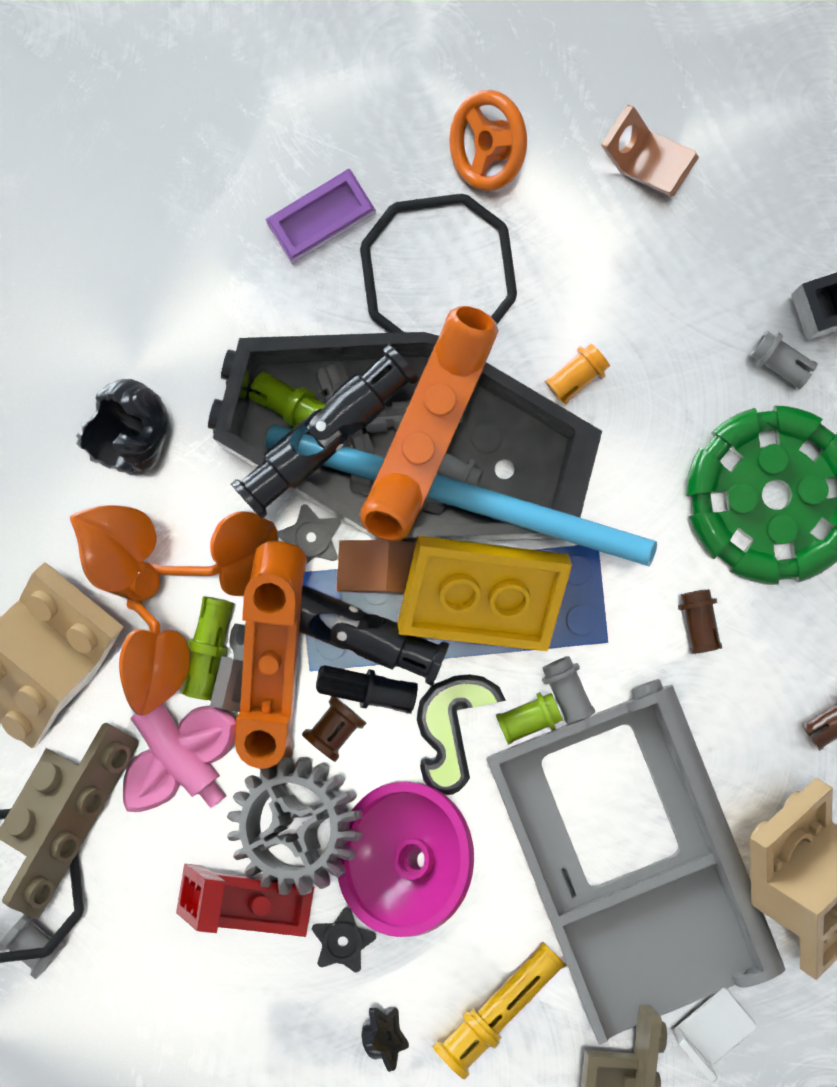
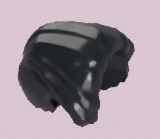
M121 379L112 382L96 394V411L89 421L82 423V430L76 436L78 438L76 444L79 448L86 450L90 455V461L94 463H100L109 469L116 468L117 471L125 472L129 475L146 474L155 467L159 460L170 429L169 414L161 397L145 384L133 379Z

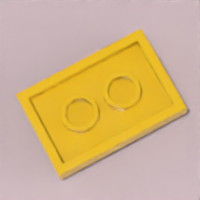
M418 536L397 622L399 635L548 652L572 567L569 554Z

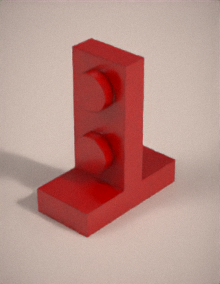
M184 863L176 914L199 932L217 934L218 927L306 937L314 886L311 893L300 895L294 883L292 884L290 894L281 895L278 889V880L272 881L271 885L266 888L261 887V878L212 872L202 865Z

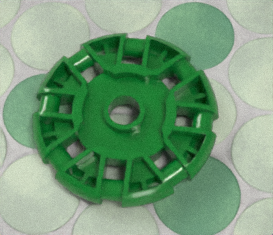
M774 405L772 411L757 412L756 408L740 412L721 423L711 432L713 438L705 449H698L693 458L686 484V497L691 496L693 515H690L689 519L695 535L705 551L713 559L719 557L731 567L729 572L752 582L779 585V580L795 578L797 582L811 579L823 573L837 562V497L827 498L829 487L826 482L828 479L837 478V432L834 434L822 425L821 421L823 419L821 417L789 406ZM775 430L776 444H769L760 448L759 433ZM807 439L822 449L814 460L799 451ZM728 450L741 458L731 471L720 462ZM768 482H779L786 488L788 501L782 509H771L764 503L762 490ZM726 492L728 511L713 512L711 494ZM820 520L832 529L823 541L810 533ZM737 530L752 540L744 551L730 541ZM790 543L792 558L777 560L774 545Z

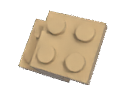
M46 562L41 564L31 574L19 600L0 617V723L8 735L16 740H21L31 749L45 737L58 713L95 677L124 627Z
M815 778L801 792L796 791L791 794L783 808L768 822H761L754 829L749 839L751 905L799 936L800 970L815 980L837 960V825L832 822L833 787L818 778Z

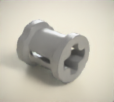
M24 914L0 941V950L4 952L6 950L18 951L43 948L51 937L32 922L33 917ZM62 941L53 953L45 958L21 961L31 968L30 975L36 980L58 956L66 943Z

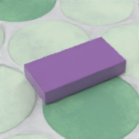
M349 168L265 220L293 264L376 214V209Z

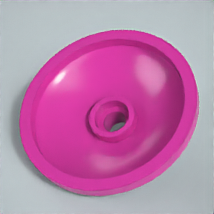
M395 782L371 791L351 810L362 811V819L350 822V829L362 831L363 837L361 840L347 841L346 843L357 852L354 860L349 861L339 858L346 869V873L343 876L337 877L342 895L356 917L379 933L394 937H413L429 933L443 925L454 915L469 890L474 869V848L467 822L458 807L446 795L424 784ZM423 852L425 857L422 868L417 863L418 855Z

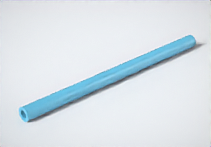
M275 424L272 425L266 436V448L270 449L289 433L291 429ZM304 434L298 445V454L310 456L319 453L324 448L317 444L314 437ZM343 445L322 466L375 482L385 458ZM439 474L436 475L427 498L648 567L652 564L657 549V541Z

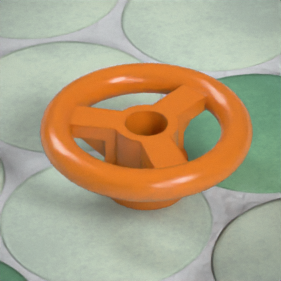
M494 90L478 91L467 97L457 109L450 128L449 144L453 163L460 176L476 189L495 191L507 186L519 173L527 151V131L521 112L516 104L505 94ZM492 105L498 108L507 120L490 121L483 115L479 107ZM467 122L475 134L474 144L476 153L472 165L468 161L464 146ZM508 160L506 166L498 174L486 176L489 166L494 161Z

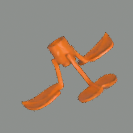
M103 505L82 510L70 516V521L77 538L82 569L89 582L97 589L127 598V608L136 611L149 626V631L137 629L127 636L122 645L119 658V673L123 692L129 706L137 715L149 714L172 697L184 683L190 667V652L184 637L174 630L160 632L161 626L159 621L142 605V601L151 598L158 591L160 585L159 576H214L219 574L220 586L224 593L231 596H243L245 588L250 581L256 548L268 541H278V533L274 522L266 518L261 519L253 512L240 511L232 513L218 523L211 537L210 554L216 564L212 566H160L144 562L156 546L157 535L152 521L142 511L128 506Z

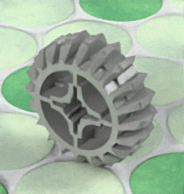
M285 757L277 764V770L273 767L260 769L261 779L254 775H249L244 779L245 786L251 794L241 791L234 793L233 800L243 808L242 811L228 812L227 819L231 822L239 823V830L229 832L226 838L229 841L241 840L243 848L236 850L233 858L238 861L249 857L251 862L245 869V875L248 877L255 876L263 871L261 887L268 888L272 881L278 880L279 893L287 895L290 894L292 884L295 883L300 895H306L311 893L313 882L319 889L330 886L329 873L336 877H341L346 873L345 866L339 858L349 861L356 858L357 852L346 843L347 841L362 839L363 832L358 829H350V822L362 819L363 814L361 810L348 812L346 804L354 801L357 795L354 791H348L340 795L338 790L345 781L341 774L335 775L326 781L329 773L328 764L319 763L312 771L310 758L300 757L294 768L290 758ZM291 783L304 786L313 791L322 802L307 808L300 804L295 795H289L285 785ZM271 797L272 801L268 805L272 812V822L269 828L261 833L260 820L262 810L268 798ZM313 815L312 818L302 822L303 825L297 829V833L278 836L280 832L288 829L287 826L293 822V818ZM330 818L331 830L329 841L320 856L317 851L321 847L317 838V829L323 821ZM283 844L292 851L294 857L300 856L305 867L285 864L278 860L268 849L275 845Z

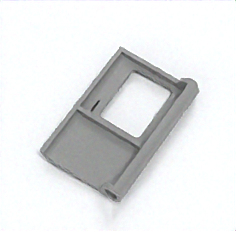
M660 679L633 688L632 692L635 697L633 699L486 758L598 1045L608 1042L611 1037L623 1031L636 1027L640 1005H651L659 1016H662L713 995L722 988L727 989L734 985L742 988L751 987L769 981L786 970L764 913L751 905V881L673 684L663 687ZM628 725L635 734L677 840L678 850L668 858L599 886H591L586 880L543 771L542 760L548 754L618 726Z

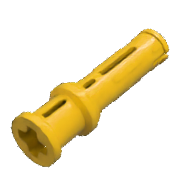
M542 942L540 947L478 1011L473 1008L471 1011L467 1010L463 1014L464 1022L443 1043L437 1041L432 1046L434 1051L459 1077L465 1080L470 1075L468 1068L489 1047L495 1049L500 1044L499 1040L502 1037L499 1033L566 964Z

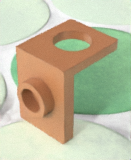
M631 105L625 107L601 144L620 174L671 197L675 195L699 158L695 150L651 132L635 107ZM631 125V138L628 144L622 150H619L621 135Z

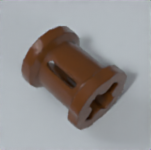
M331 696L328 700L330 707L312 729L306 728L301 735L323 755L336 762L340 757L339 749L356 728L363 729L367 722L337 697Z

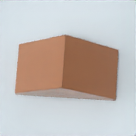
M383 539L339 540L336 591L404 595L416 543L407 541L390 542Z

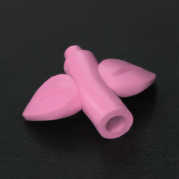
M161 704L147 715L140 716L135 713L130 718L150 749L135 756L126 769L123 781V804L127 812L147 811L168 802L176 795L179 785L192 798L199 794L210 809L226 797L214 781L220 775L210 763L223 758L234 744L236 720L228 712L210 706L194 708L180 721L179 728L164 704Z

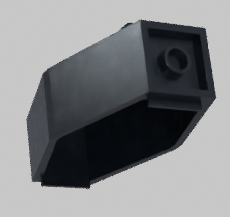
M427 332L239 338L236 351L228 349L225 355L221 379L226 380V390L223 400L215 399L212 404L208 429L213 430V439L224 450L257 468L265 460L264 453L269 450L266 448V436L270 427L275 424L291 430L294 428L284 422L282 415L250 400L249 392L254 391L260 394V392L251 389L254 379L260 373L268 372L273 377L297 389L305 387L315 393L316 399L325 403L324 397L328 396L326 390H320L315 376L316 371L332 363H341L344 366L348 379L354 374L361 376L384 355L382 349L389 344L405 359L420 380L439 336ZM486 362L482 375L463 414V420L459 423L446 453L468 463L471 459L477 461L476 467L484 470L478 487L581 518L602 430ZM419 380L414 385L407 383L385 403V407L392 406V402L410 401ZM387 427L385 432L370 433L367 432L366 428H362V433H368L374 448L372 454L385 458L397 430L394 427ZM507 460L514 466V474L510 478L501 479L496 475L495 465L499 461ZM321 466L298 488H289L371 538L380 539L369 533L361 524L359 514L367 496L354 493L349 489L351 474ZM446 504L442 514L421 510L408 536L401 541L416 543L418 536L458 541L550 539L555 537Z

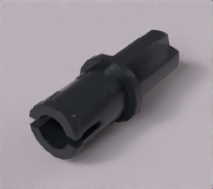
M326 665L320 667L315 683V688L319 694L360 702V708L367 709L368 705L379 706L406 714L412 713L418 692L417 683L375 675V670L368 669L366 674Z

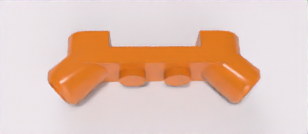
M458 306L451 309L445 319L435 347L359 514L362 526L377 538L390 542L401 541L406 538L423 508L499 332L493 318L480 309L470 306Z
M268 541L256 548L250 581L245 588L243 596L242 621H245L241 703L240 712L236 718L235 747L240 759L248 766L257 769L277 768L279 761L285 757L291 758L294 750L292 731L302 586L307 557L299 546L283 541Z

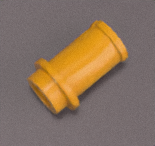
M592 343L585 349L582 346L576 349L578 355L552 377L545 380L549 389L564 405H567L569 400L595 378L603 379L606 377L604 371L610 367V364Z

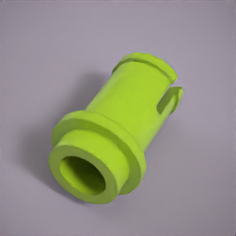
M541 692L536 694L538 699L502 714H496L508 745L512 744L513 741L549 726L551 731L556 729L554 724L563 721L552 693L542 697Z

